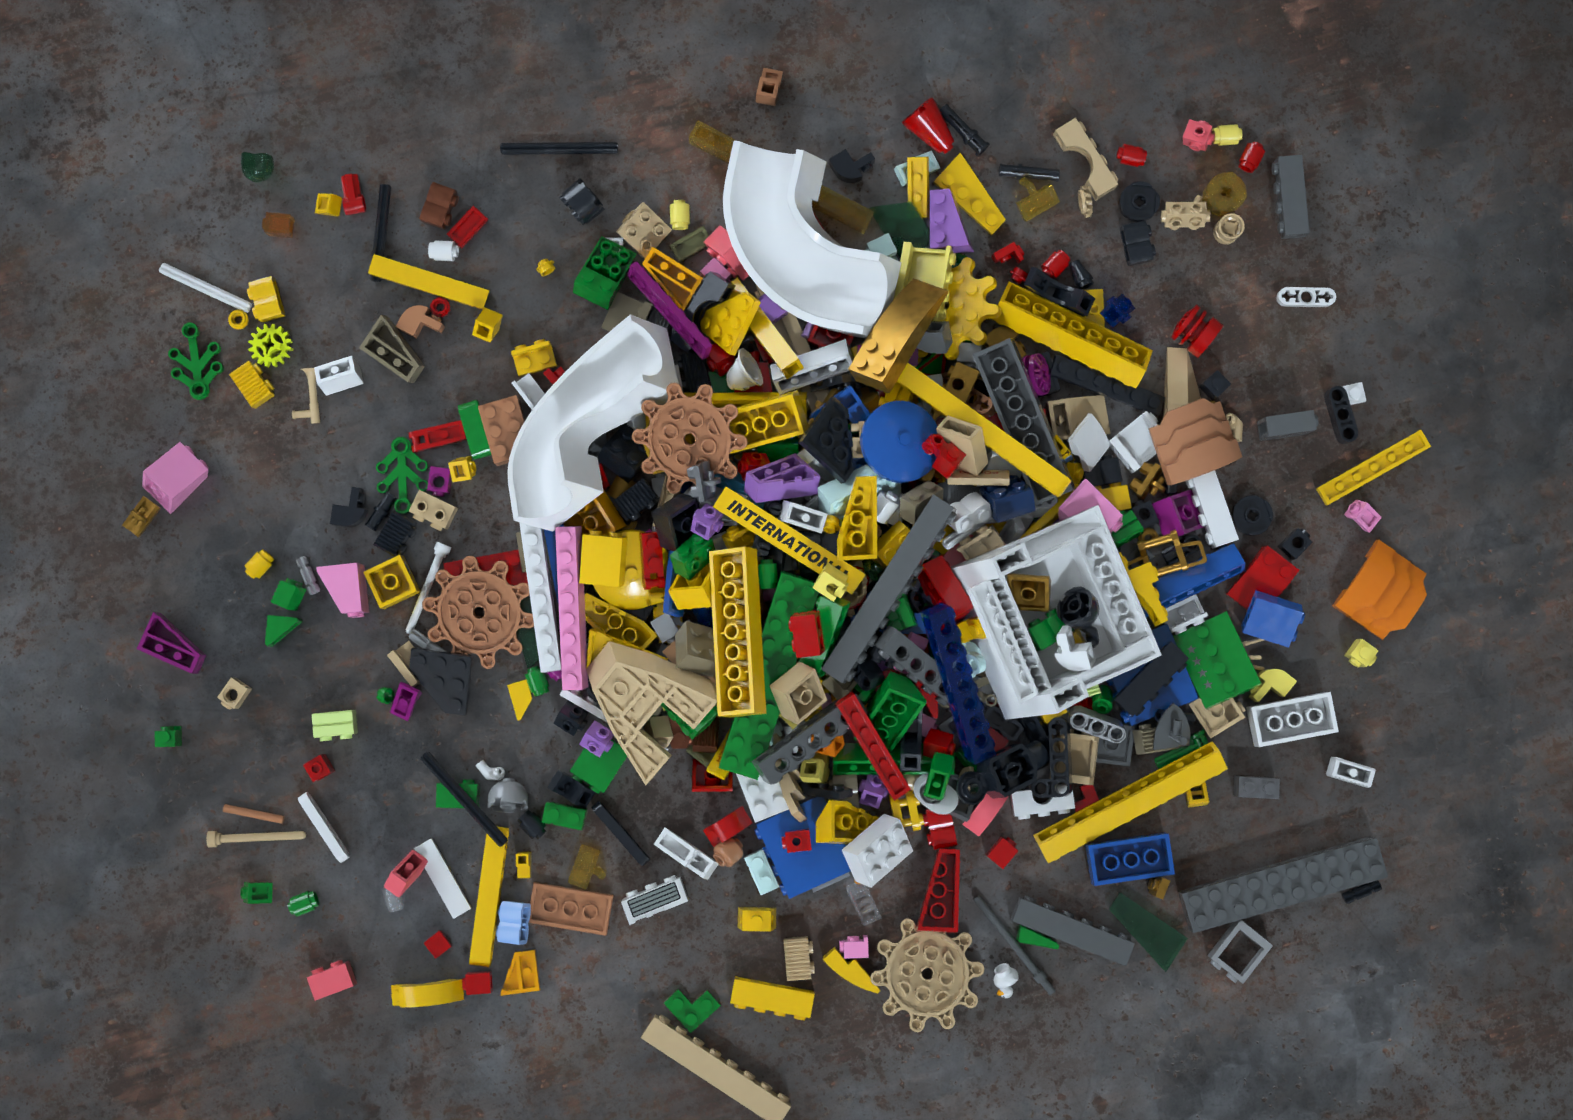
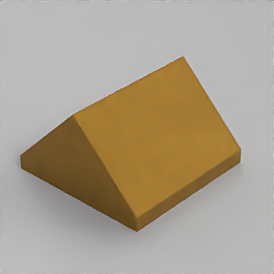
M1007 575L1008 586L1019 610L1049 612L1050 576Z

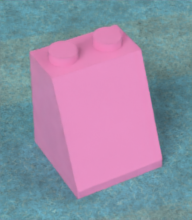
M179 442L143 471L142 487L171 514L208 477V466L203 460H198L194 456V452L189 446H184Z
M1084 479L1059 507V521H1062L1099 505L1110 534L1113 531L1116 533L1123 525V515L1087 479Z
M349 563L316 567L317 573L342 614H347L348 617L359 618L364 617V613H369L366 577L363 573L365 565Z

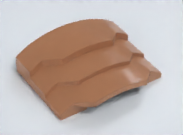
M1204 398L1167 411L1161 424L1148 428L1167 485L1190 480L1242 458L1237 439L1233 437L1220 401L1211 403Z

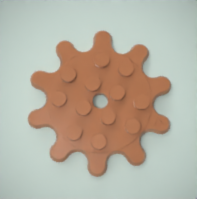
M670 383L666 389L668 400L665 404L659 405L652 400H645L642 403L641 409L649 417L650 425L645 429H636L632 433V439L635 443L644 444L650 450V455L642 462L641 468L647 474H652L657 470L664 471L668 476L666 488L670 493H678L683 483L687 481L693 482L696 485V480L688 477L687 469L703 461L710 462V468L714 474H722L728 479H732L737 475V467L731 463L729 454L733 450L744 449L748 441L744 435L734 434L729 427L730 422L738 415L737 407L733 404H728L722 408L715 407L711 401L713 389L710 385H701L695 396L688 397L683 393L678 383ZM692 433L695 437L693 444L686 442V434Z
M466 556L463 559V572L459 576H453L444 569L439 570L435 575V579L442 587L441 595L438 597H426L422 602V607L425 611L433 612L438 617L437 625L428 631V638L432 642H438L443 639L449 640L453 646L451 653L477 654L481 665L486 669H490L495 665V653L499 649H505L512 655H519L523 650V646L516 638L517 630L534 626L533 614L524 612L520 607L521 600L530 594L528 584L520 583L514 586L508 584L506 581L508 565L504 561H497L490 571H482L474 556ZM476 607L484 608L485 615L483 617L476 616L474 612Z

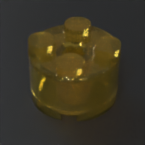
M1220 173L1214 176L1205 186L1202 202H1206L1207 210H1210V213L1223 217L1229 213H1235L1247 197L1246 186L1235 173Z

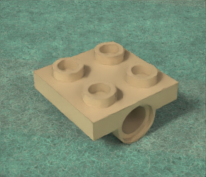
M642 202L635 210H632L625 216L622 221L623 224L616 232L645 259L651 248H656L672 229Z

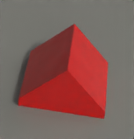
M693 759L692 792L733 791V772L729 771L725 780H722L707 772V768L703 764Z

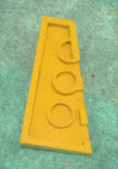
M959 153L933 183L939 189H950L956 198L958 206L992 236L1006 219L965 158Z

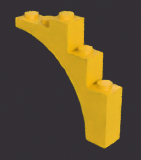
M1119 552L1140 605L1148 613L1154 626L1168 621L1167 610L1161 605L1159 592L1152 585L1159 580L1156 567L1152 566L1151 562L1129 570L1126 557L1122 556L1121 552Z

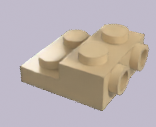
M1200 697L1188 703L1210 738L1245 718L1243 714L1246 711L1240 701L1235 702L1233 698L1207 710Z

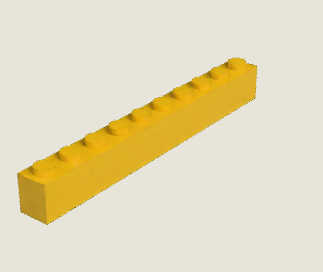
M1212 741L1033 836L1046 861L1050 863L1078 849V847L1094 841L1097 837L1111 832L1118 826L1130 822L1139 815L1149 812L1160 804H1164L1168 800L1185 793L1187 790L1201 785L1204 781L1220 775L1228 768L1220 750Z

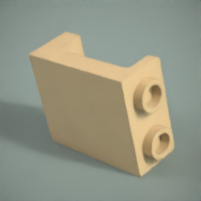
M1070 729L1072 783L1093 785L1099 737L1085 732L1074 734V729ZM1059 732V736L1057 738L1065 739V735H1060ZM1062 741L1057 743L1060 753L1065 749V744ZM1062 761L1057 764V771L1063 773L1066 770V765Z

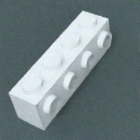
M846 339L797 356L804 368L789 379H786L776 364L770 365L772 381L779 395L849 371L848 368L853 362V356Z
M1215 470L1187 480L1186 484L1193 492V504L1195 507H1198L1200 515H1198L1201 526L1205 527L1207 532L1205 534L1207 544L1215 548L1239 540Z

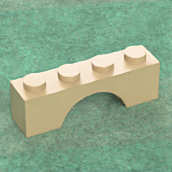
M1074 118L1056 129L1053 136L1063 152L1076 151L1084 155L1088 160L1090 176L1085 185L1090 189V194L1096 201L1117 187L1118 178L1106 166L1107 161L1105 157L1097 152L1094 140L1086 135V128L1081 121L1078 122Z

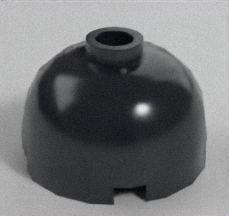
M1073 587L1064 593L1065 597L1062 601L1059 600L1057 605L1058 618L1065 625L1073 629H1085L1091 626L1099 615L1100 608L1097 598L1084 587Z

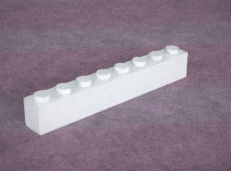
M519 522L541 673L561 670V648L544 529Z

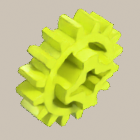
M264 324L263 330L257 327L258 333H251L254 340L248 341V343L253 345V347L248 349L254 353L251 357L254 360L258 359V364L262 365L264 363L268 368L271 363L274 367H278L277 362L285 364L283 358H290L287 352L293 351V348L289 347L293 340L287 339L290 334L288 332L283 333L284 328L280 326L277 329L275 324H272L271 328ZM277 334L282 338L283 343L278 341ZM274 344V347L267 348V345ZM258 348L263 350L264 357L260 354Z

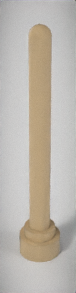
M208 831L207 846L208 848L217 847L222 843L304 839L306 833L304 831L222 835L217 831Z

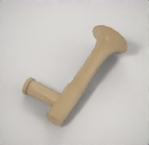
M300 369L306 373L308 379L310 410H293L292 418L311 417V424L320 423L315 369Z

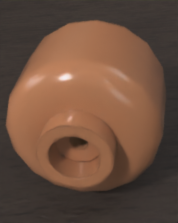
M729 838L723 843L720 841L714 847L713 857L720 866L731 867L743 857V845L737 838Z

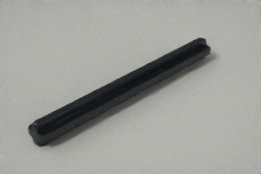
M501 143L500 152L503 155L617 154L618 143Z
M430 752L424 753L420 760L499 847H502L508 841L506 836Z

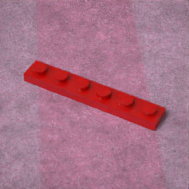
M850 692L835 703L891 798L895 801L910 791L911 788L855 694Z

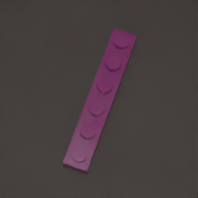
M637 261L632 263L628 273L629 279L702 360L709 357L712 347L710 340L703 336L696 324L686 317L684 311L677 307L672 298L660 288L657 281L650 277L644 267H641Z

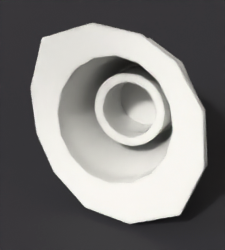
M744 348L738 350V358L735 359L734 364L727 373V385L732 390L745 391L752 386H761L763 384V377L757 362Z

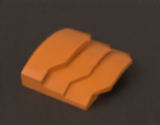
M1375 540L1365 556L1367 560L1349 587L1342 590L1332 607L1383 640L1390 631L1405 629L1427 596L1423 583L1427 573L1396 553L1394 549L1382 541Z

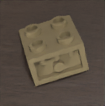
M617 292L602 324V329L610 332L630 314L647 321L653 304L646 301L642 303Z

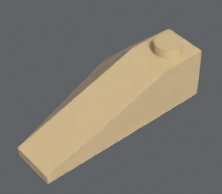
M1167 347L1163 417L1167 411L1201 399L1187 348Z

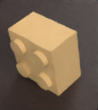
M798 662L770 685L782 717L797 725L827 701L816 670L801 662Z

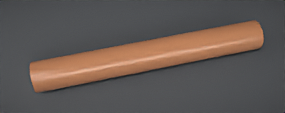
M227 804L223 807V812L280 824H283L285 818L282 815Z

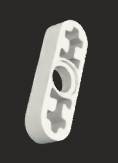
M1285 287L1277 293L1276 299L1281 306L1328 307L1335 302L1336 293L1331 288ZM1285 292H1287L1288 296L1296 295V298H1290L1286 302L1285 298H1282V295H1284ZM1303 292L1310 293V302H1304L1301 299ZM1325 293L1331 298L1327 302L1323 298L1316 300V296H1323Z

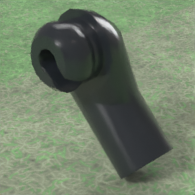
M1091 625L1085 629H1079L1086 635L1087 641L1085 643L1091 642L1092 648L1099 644V635L1096 627Z

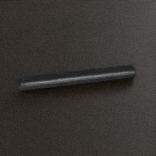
M381 184L379 189L373 255L384 257L391 196V186L388 184ZM370 275L371 281L381 282L382 278Z

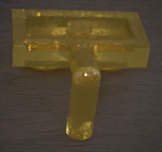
M1021 178L1019 181L1020 185L1027 188L1030 194L1016 203L1025 222L1060 202L1052 184L1049 183L1036 190L1033 182L1026 178Z
M581 844L567 883L587 889L592 874L597 875L599 879H604L607 876V871L596 867L601 851Z

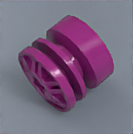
M1040 353L1024 356L1022 360L1037 396L1048 394L1051 379L1045 358Z

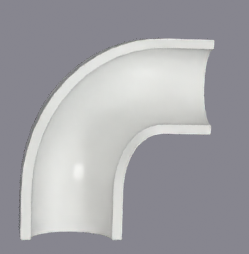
M630 314L583 354L536 404L522 425L509 457L508 487L514 521L553 532L555 527L562 525L604 492L598 458L589 455L588 448L602 434L642 415L644 412L641 409V405L645 400H652L659 405L667 402V386L670 383H678L667 328Z

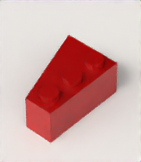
M941 555L922 565L923 569L918 579L925 595H930L934 605L931 610L933 614L937 613L941 622L939 629L942 632L961 622L974 607L969 595L962 588L960 580L952 572L950 564Z

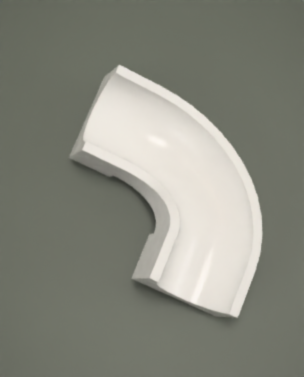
M734 141L724 185L723 213L732 247L748 275L772 301L794 316L828 330L849 336L867 338L879 318L894 299L901 262L881 253L843 247L832 239L820 226L812 210V201L818 202L826 161L804 150L796 149V154H788Z

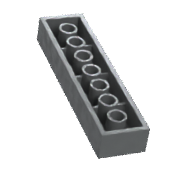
M1009 338L973 354L1004 431L1072 481L1063 494L1075 490L1073 480L1014 339ZM1022 472L1026 484L1033 489L1035 506L1057 497Z

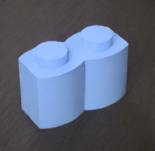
M502 901L498 908L500 923L496 928L498 942L517 945L526 944L529 934L528 923L531 915V904Z

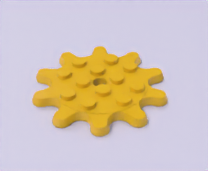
M969 257L964 258L957 267L951 268L953 279L952 283L948 285L949 301L946 303L950 305L946 309L945 321H949L953 343L947 353H944L945 358L948 360L958 358L959 345L965 340H969L978 346L985 344L987 335L981 330V323L986 319H996L1001 315V308L998 305L990 304L986 301L987 293L997 286L996 279L992 276L975 279L972 275L975 261ZM918 349V357L922 358L928 354Z

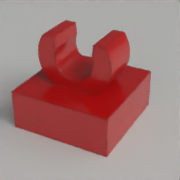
M559 367L554 373L550 368L543 372L552 385L565 373L562 367Z

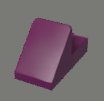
M400 682L390 713L408 721L422 692L404 682Z

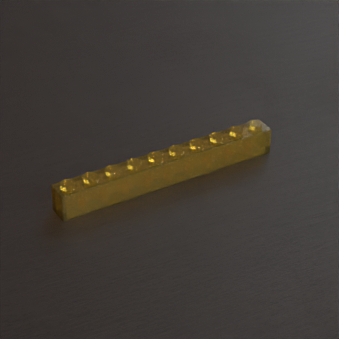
M697 120L688 137L689 144L728 164L733 142L737 141ZM821 185L818 202L812 201V208L862 234H865L874 217V211L824 185Z

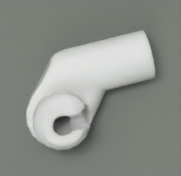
M484 760L476 765L487 780H501L504 778L505 770L502 767L490 768Z

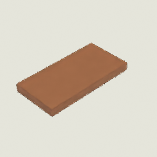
M534 882L530 901L531 915L529 923L607 936L614 895Z

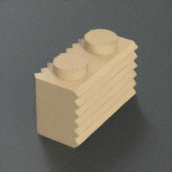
M808 936L784 938L787 981L811 979V974H815L814 961H810L809 953H813L812 941H808Z

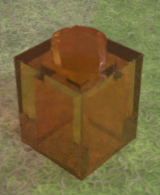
M266 212V218L262 220V229L268 236L293 238L294 218L290 214Z

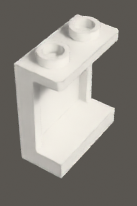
M1145 411L1109 440L1111 450L1131 474L1138 470L1144 462H1147L1157 454L1148 428L1158 425V420L1151 412Z

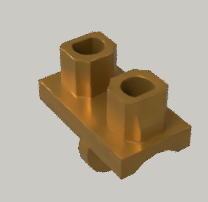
M1144 462L1140 468V473L1147 477L1143 482L1134 478L1130 483V489L1137 494L1139 499L1145 500L1148 494L1155 496L1157 491L1164 493L1166 490L1162 486L1165 479L1160 477L1163 471L1160 469L1161 466L1155 463V465Z
M143 496L136 507L132 509L122 526L137 537H140L161 508Z

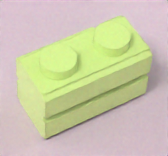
M356 710L312 714L313 737H320V741H330L332 736H340V739H351L352 734L358 733Z

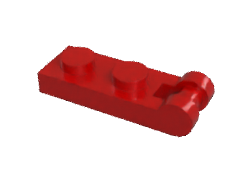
M461 420L408 433L409 439H412L413 446H411V449L414 453L467 440ZM424 436L426 443H420L419 437Z
M657 531L640 533L644 590H649L652 587H657L658 589L665 588L663 551L659 543ZM656 573V579H651L650 574Z

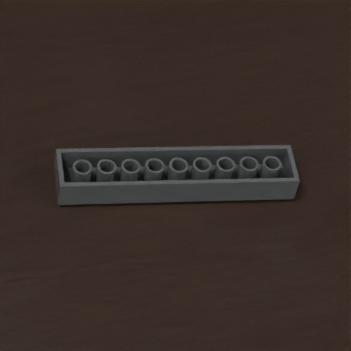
M1369 836L1178 891L1188 929L1192 933H1196L1388 877L1377 838Z

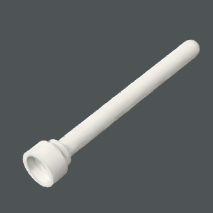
M436 542L434 547V554L436 555L407 624L406 633L410 634L415 629L423 609L422 602L428 597L443 557L445 558L446 555H449L452 547Z

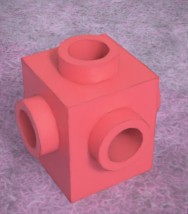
M1189 119L1183 134V145L1189 146L1194 151H1206L1208 145H1212L1215 134L1212 133V126L1206 121L1198 122Z

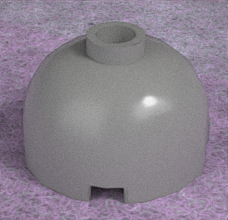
M505 778L502 782L492 786L488 796V808L492 806L493 811L502 813H514V809L520 808V812L528 809V793L525 787L515 782V779Z

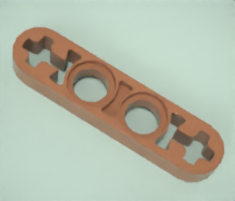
M948 372L942 373L944 384H946V380L949 381V377H947ZM955 381L952 384L955 390L961 386L964 387L961 381ZM973 388L966 405L985 418L993 416L996 410L992 400ZM973 395H977L976 400L973 403H969V399ZM982 403L989 406L988 409H984L981 406Z

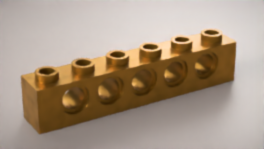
M957 362L955 366L951 365L947 374L949 381L947 385L943 384L942 387L966 404L979 376V371ZM955 381H961L964 387L961 390H955L952 384ZM932 407L930 413L933 414L932 418L935 422L938 418H946ZM932 468L918 480L923 482L927 480L932 481L936 470Z

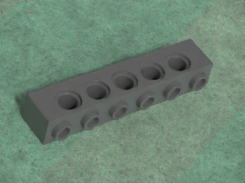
M888 625L874 644L879 649V655L886 660L892 659L894 661L892 665L901 672L903 670L908 672L907 677L915 683L919 681L922 684L921 689L930 695L932 693L937 696L935 700L943 706L947 704L951 707L949 711L959 718L962 715L968 719L982 700L897 629ZM901 647L900 652L896 655L897 649ZM915 658V663L911 666V661ZM929 670V674L925 678V673Z
M853 692L857 697L859 703L861 704L862 708L864 709L865 713L868 714V711L861 702L857 693ZM836 699L751 761L764 782L770 785L780 782L783 779L782 776L796 770L801 762L811 759L815 756L816 751L829 746L832 743L831 740L848 731L849 726L845 719L841 720V713L835 704L839 700ZM830 722V728L825 732V725ZM813 734L814 740L809 743L808 739ZM797 746V753L792 755L793 748ZM781 758V765L776 767V761Z

